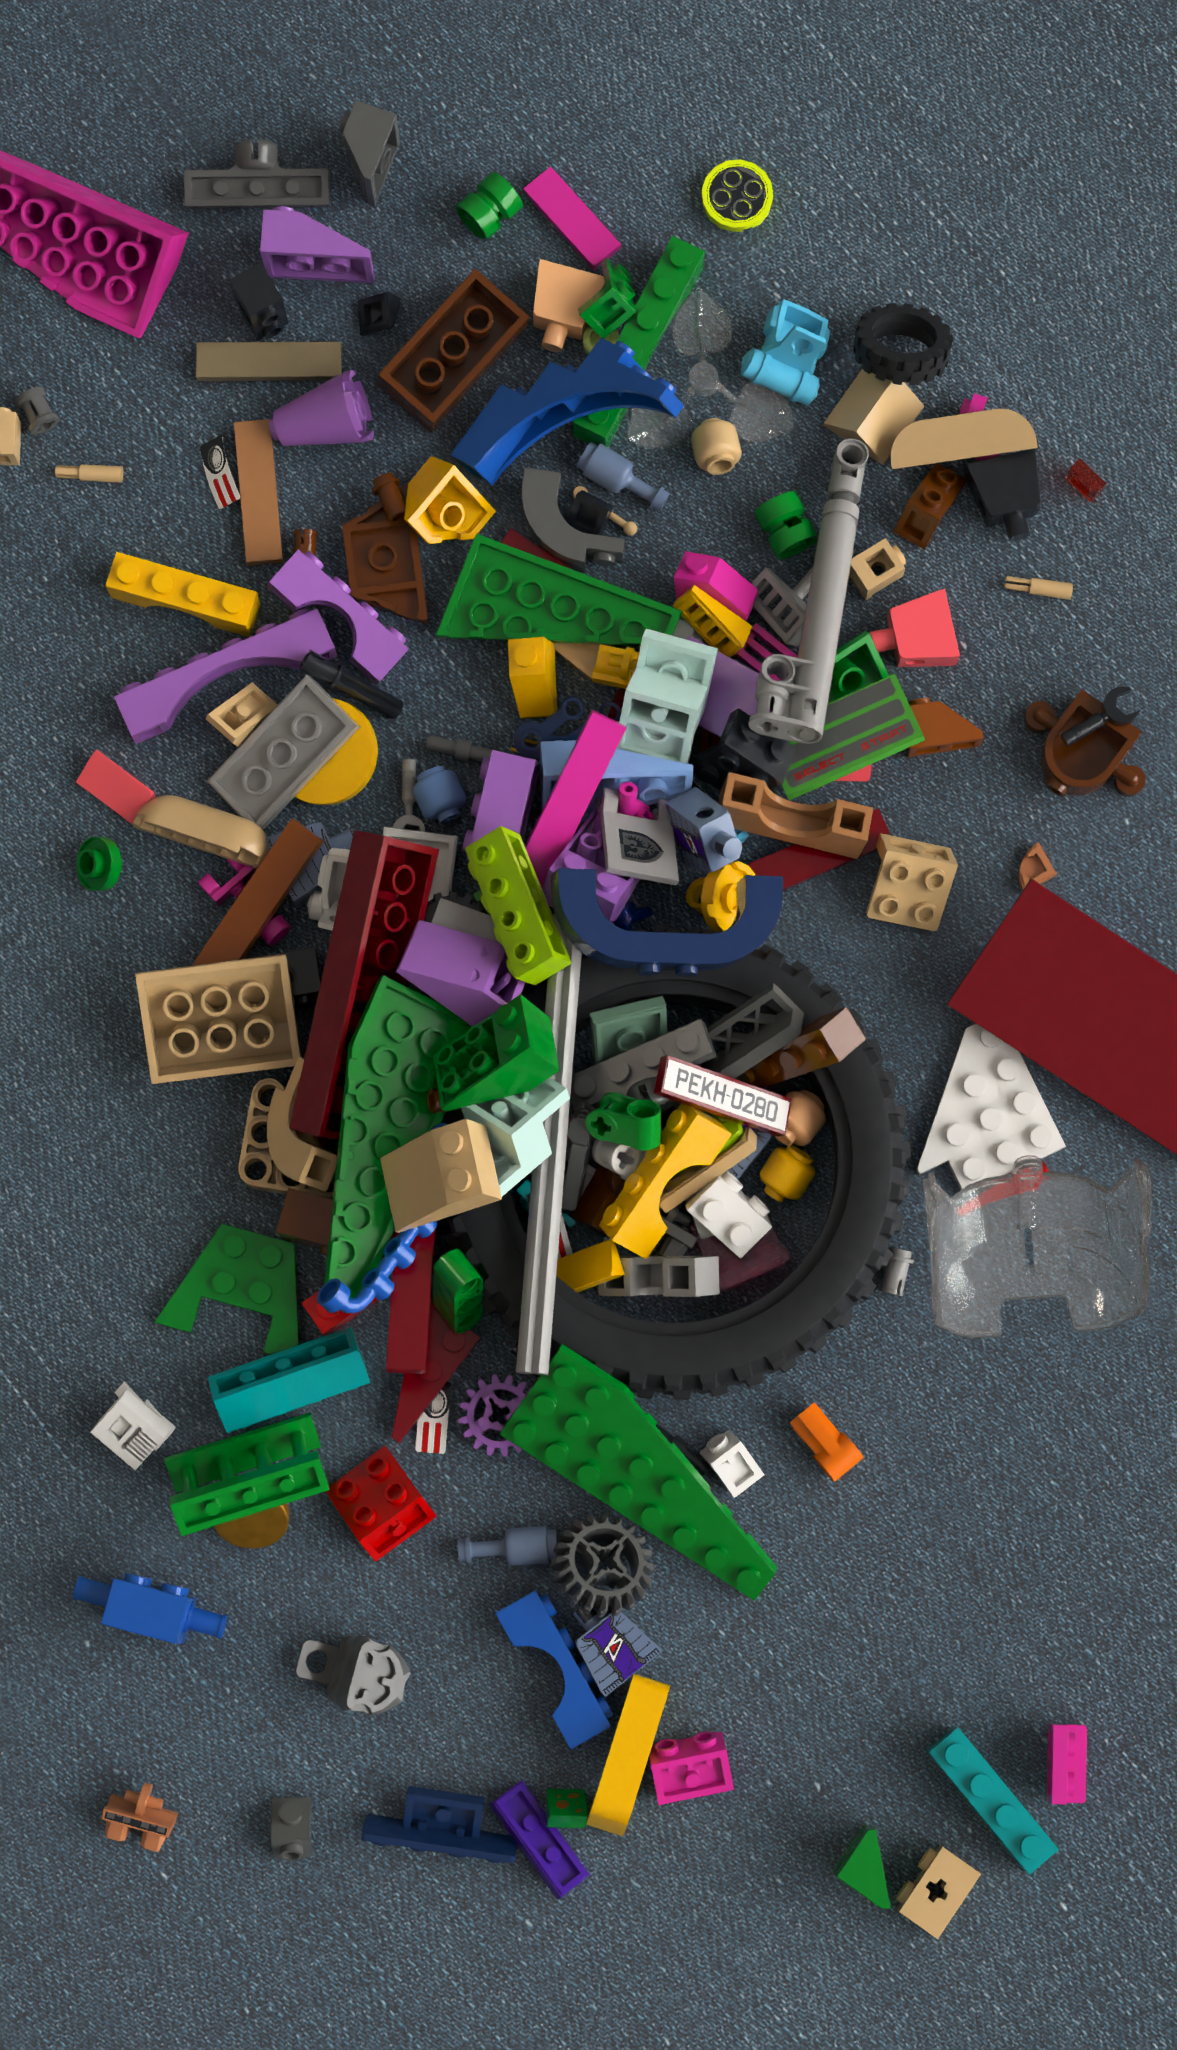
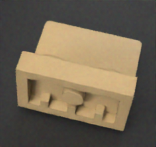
M880 833L876 848L882 862L866 910L868 918L936 931L939 927L958 867L951 848Z

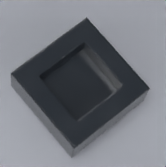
M581 490L576 494L566 522L580 532L602 536L614 506Z

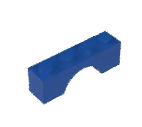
M535 1590L495 1613L514 1647L533 1646L540 1648L553 1656L560 1665L564 1675L565 1689L562 1701L552 1714V1717L570 1749L611 1727L608 1718L614 1714L603 1695L596 1698L589 1684L595 1682L585 1662L577 1664L570 1651L576 1648L565 1627L558 1631L551 1618L557 1614V1611L547 1594L540 1597Z

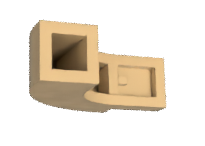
M298 1057L285 1091L275 1088L267 1120L269 1152L276 1167L284 1175L297 1182L326 1192L336 1169L337 1155L325 1150L319 1143L317 1136L289 1128L304 1059Z

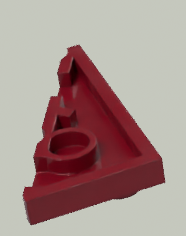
M431 1299L426 1373H404L392 1432V1438L398 1444L405 1438L480 1341V1337L471 1330L456 1334L434 1306Z

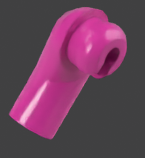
M632 782L622 783L619 787L617 812L654 820V814L650 811V807L637 799L638 787Z

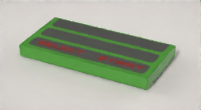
M896 675L888 676L828 703L823 735L819 742L806 744L786 740L797 747L782 784L789 801L925 740Z

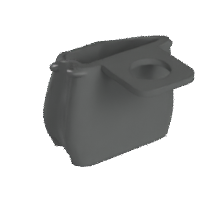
M348 1634L342 1638L339 1647L314 1640H305L301 1645L295 1673L298 1677L328 1684V1699L336 1703L343 1710L378 1715L398 1706L403 1701V1690L410 1676V1669L403 1657L393 1646L378 1643L367 1636ZM314 1650H321L327 1658L326 1666L322 1671L313 1673L307 1668V1656Z

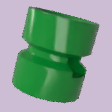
M492 171L477 185V193L469 192L455 205V210L470 231L481 240L487 241L501 228L500 220H510L523 207V202L515 189L501 175Z
M795 491L786 492L768 500L754 512L762 531L771 534L768 538V543L778 560L797 555L818 541V534L811 520L803 518L805 508Z

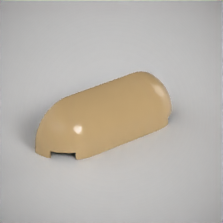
M992 409L925 419L909 424L897 435L891 449L892 469L1035 449L1038 448L1037 439L1027 419L1009 409Z
M163 795L151 799L141 807L132 823L134 828L256 869L269 852L266 833L253 821L175 795Z

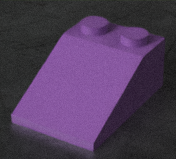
M278 206L274 207L273 210H263L260 253L264 268L270 278L374 283L375 275L371 252L367 248L302 212L294 211L292 208Z

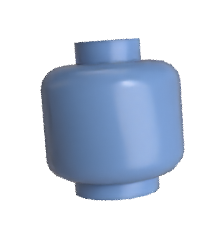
M437 766L417 776L418 782L414 785L413 795L424 818L429 820L439 819L440 823L444 824L461 815L459 809L465 805L467 796L456 772L445 770L443 766Z

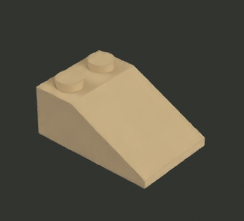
M463 1119L433 1129L380 1158L395 1232L400 1233L502 1200L486 1125L475 1121Z

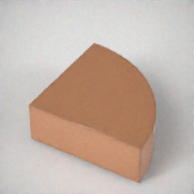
M1039 842L1027 851L1021 861L1018 874L1021 890L1024 889L1031 878L1042 884L1057 875Z

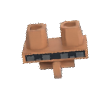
M144 1783L140 1793L127 1789L124 1797L112 1794L107 1806L103 1809L101 1819L106 1820V1838L125 1841L129 1829L134 1828L143 1831L140 1845L144 1849L158 1852L165 1838L169 1837L175 1826L178 1812L162 1808L164 1799L151 1796L153 1785Z

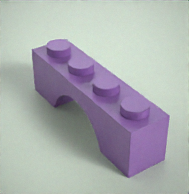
M298 549L268 582L266 587L293 611L310 605H321L341 614L350 626L353 636V648L349 662L377 685L408 651L409 648L404 645L406 638L394 627L389 626L386 629L376 620L379 614L364 601L360 604L349 595L351 589L340 578L335 576L331 579L321 570L324 565L316 556L309 551L303 554Z

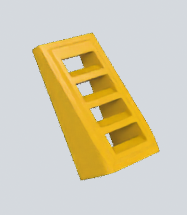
M693 585L680 596L673 605L675 609L682 611L681 616L709 646L718 648L719 652L728 657H732L744 647L753 627L696 585ZM694 603L699 606L697 609L692 606Z

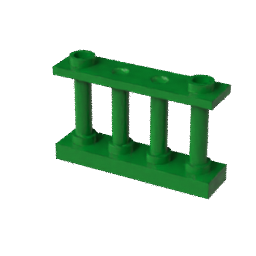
M310 1412L165 1457V1464L175 1491H183V1493L169 1497L170 1507L181 1536L330 1490L318 1451L308 1453V1451L321 1447ZM294 1456V1458H292V1459H288V1460H285V1461H282V1462H279V1463H276V1464H272V1462H276V1461H279V1460H282V1459H285V1458ZM257 1467L256 1470L235 1476V1474L244 1472ZM220 1479V1481L198 1488L199 1485Z

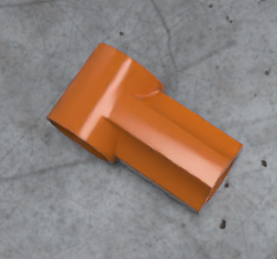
M815 1402L789 1423L797 1435L814 1453L813 1458L833 1482H836L864 1458L854 1443L843 1432L840 1433Z

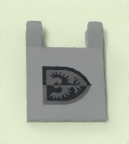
M604 788L602 791L603 798H598L596 809L601 817L606 873L677 885L679 876L674 832L665 805L670 800L659 799V808H655L652 811L654 820L617 813L618 791Z

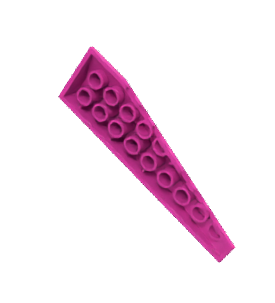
M0 150V248L12 256V260L22 268H27L40 278V282L51 291L55 290L64 297L66 303L75 310L132 336L142 338L178 267L189 233Z

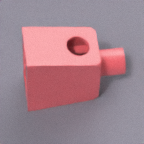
M945 589L891 608L887 615L888 628L869 632L878 653L894 650L898 667L957 665L960 657Z

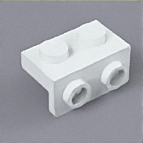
M727 1171L724 1175H720L704 1186L685 1206L690 1214L741 1259L772 1228L767 1215L770 1210L755 1195L751 1199L748 1198L741 1191L743 1188L741 1182Z

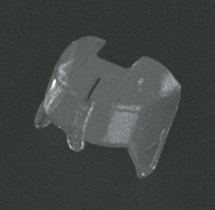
M1026 1155L1016 1159L1013 1164L1012 1174L989 1177L969 1184L952 1198L936 1183L934 1172H928V1178L923 1179L929 1248L931 1250V1312L934 1313L936 1326L965 1337H999L1002 1332V1303L1006 1300L1031 1298H1063L1067 1302L1072 1327L1077 1332L1114 1327L1145 1312L1150 1277L1147 1237L1150 1236L1151 1180L1147 1165H1143L1140 1159H1135L1130 1170L1111 1188H1107L1083 1176L1069 1173L1043 1172L1041 1158L1034 1155ZM1025 1229H1031L1033 1266L1028 1267L1026 1265Z

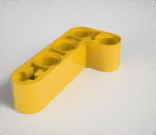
M633 1674L586 1825L623 1837L633 1810L670 1685Z

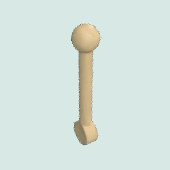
M583 486L576 487L573 491L574 499L581 490L588 493L587 489ZM611 512L609 519L621 526L626 535L632 536L637 532V525L634 522H626Z

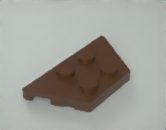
M408 484L399 488L405 503ZM381 501L368 508L364 515L356 516L342 525L351 597L360 603L364 601L371 607L422 624L428 623L417 533L404 519L394 523L388 522L386 512Z

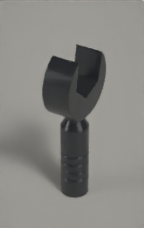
M1128 687L1112 689L1103 701L1102 713H1095L1060 734L1065 746L1068 747L1101 728L1106 721L1115 726L1131 724L1137 718L1140 711L1125 715L1116 707L1118 697L1130 693L1132 689Z

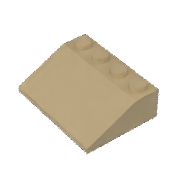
M286 954L135 973L151 1084L295 1066L298 1057H303Z

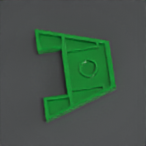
M222 1224L154 1322L192 1333L203 1297L272 1316L273 1319L263 1350L264 1354L272 1355L300 1345L296 1245Z

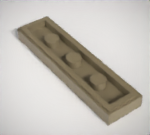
M196 342L197 381H328L342 373L341 342Z

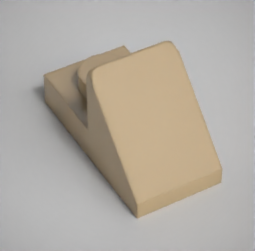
M252 682L210 712L206 720L239 747L278 704Z

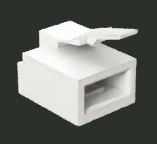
M124 1381L115 1391L119 1398L100 1418L90 1433L136 1470L154 1449L157 1450L176 1427L162 1416L148 1399L143 1402Z

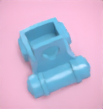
M783 299L769 311L763 327V334L765 335L764 344L761 350L752 348L745 354L741 361L740 375L749 379L753 384L761 385L787 397L792 402H799L808 406L818 395L819 378L813 375L817 359H821L828 346L827 343L830 336L828 319L805 307Z

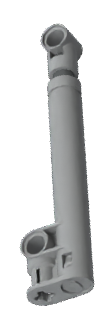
M848 438L840 442L830 467L831 476L827 493L829 501L823 506L798 658L773 654L768 656L761 666L756 681L755 699L758 701L756 714L752 715L748 722L749 728L758 734L806 744L816 743L822 739L859 518V508L856 504L860 501L865 465L869 457L867 446L858 439ZM845 460H850L855 464L847 463ZM775 674L782 680H773L768 675Z

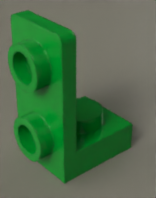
M608 258L601 262L606 286L578 309L579 315L603 339L636 313L633 299L635 292L630 285L632 281L630 274L621 264L614 265Z

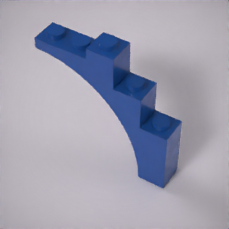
M600 338L579 369L570 364H567L564 368L550 361L529 392L520 387H517L514 391L501 384L454 449L451 456L468 473L493 486L505 469L533 443L549 432L577 418L617 408L649 409L676 418L684 405L674 395L677 390L672 384L661 377H658L656 381L651 379V376L633 359L635 352L629 346L618 340L613 344Z

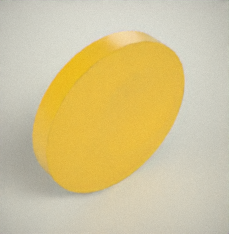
M335 698L332 699L360 728L295 796L302 801L316 805H336L356 796L371 779L378 758L377 739L369 720L353 705Z

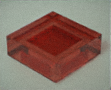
M1080 458L1071 466L1066 477L1067 481L1092 503L1101 495L1106 485V482Z

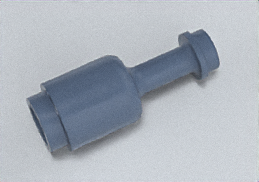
M590 442L576 466L583 471V476L612 493H619L624 488L632 491L650 502L649 509L651 510L655 509L660 512L671 494L663 486L660 490H657L635 477L632 473L633 463L601 443L597 446Z
M548 1526L509 1528L506 1530L505 1537L502 1540L471 1542L470 1536H466L465 1539H458L459 1561L472 1563L473 1557L504 1556L510 1566L550 1564V1560L558 1556L553 1552L556 1543H559L558 1530L548 1529Z

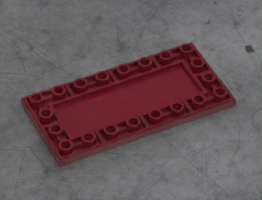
M1031 878L948 1000L947 1005L1177 1154V973Z

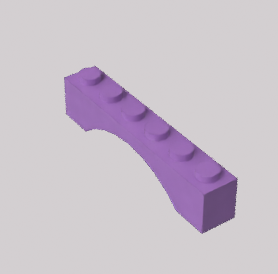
M309 609L299 610L290 615L287 622L277 626L275 623L267 624L257 629L256 635L243 641L242 638L232 639L223 644L222 650L211 655H208V653L198 654L188 660V665L176 670L174 667L163 669L154 675L155 679L142 685L140 682H134L123 687L120 690L121 694L114 696L135 744L170 730L177 715L187 702L207 684L226 674L258 666H280L299 670L304 656L310 649L327 660L336 658L335 646L318 609L309 611Z

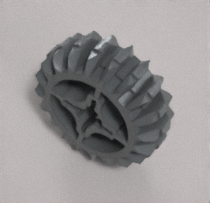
M607 1514L601 1515L598 1523L592 1515L585 1518L584 1525L577 1520L571 1525V1531L564 1530L560 1536L562 1542L556 1543L553 1552L558 1556L553 1557L551 1567L558 1571L553 1575V1582L564 1583L559 1590L560 1596L569 1593L573 1596L569 1603L570 1607L576 1606L578 1602L584 1604V1615L589 1614L592 1607L596 1608L599 1618L605 1616L607 1609H609L613 1616H618L622 1611V1607L630 1611L635 1606V1600H643L646 1595L644 1589H648L652 1584V1578L648 1575L653 1573L655 1564L647 1561L653 1555L652 1549H641L646 1542L645 1536L637 1538L633 1536L636 1529L635 1525H630L627 1530L622 1528L623 1522L621 1517L616 1518L613 1524L609 1523ZM593 1541H603L610 1543V1545L603 1547L595 1544ZM621 1552L628 1560L631 1576L626 1573L627 1568L620 1561ZM575 1556L579 1558L578 1562L585 1568L586 1578L584 1580L577 1571ZM611 1556L605 1570L601 1569L597 1575H594L600 1561L605 1562ZM597 1585H606L611 1589L617 1588L618 1590L604 1591L596 1589L594 1587Z

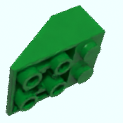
M521 994L499 1007L496 1012L472 1026L466 1033L449 1045H445L439 1052L433 1055L440 1106L445 1112L531 1091L560 1071L550 1017Z

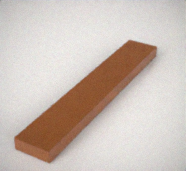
M291 818L191 966L244 959L324 840Z

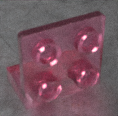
M695 1223L691 1225V1230L697 1238L696 1241L702 1255L719 1256L720 1294L788 1265L791 1261L786 1247L781 1246L773 1226L740 1259L715 1235L701 1239Z

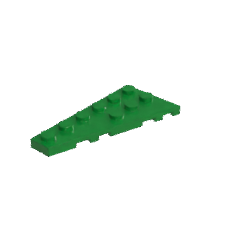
M476 533L436 636L437 638L498 641L545 637L553 643L641 646L642 636L646 629L673 636L682 611Z

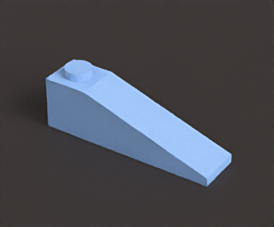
M577 740L541 742V812ZM616 749L580 822L586 821L594 811L598 798H603L602 791L604 788L615 789L619 793V787L624 782L634 783L638 787L637 799L647 805L658 803L660 798L667 800L676 798L692 789L693 765Z

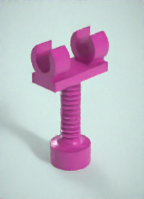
M227 859L228 863L238 874L223 887H220L209 873L204 875L198 883L219 907L231 895L238 898L245 887L244 884L255 873L253 867ZM281 915L272 917L260 936L269 946H273L287 935L291 925Z

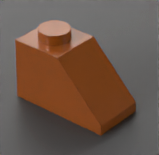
M918 698L908 702L925 740L907 748V757L981 746L984 739L983 731L941 701L930 702L929 698Z

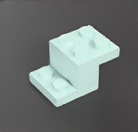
M646 629L642 636L637 667L625 690L619 723L625 725L626 730L616 749L688 764L694 735L705 711L718 648Z
M548 1078L531 1091L461 1108L465 1119L486 1125L501 1197L552 1154L542 1122L567 1102L570 1097L567 1088L551 1078Z

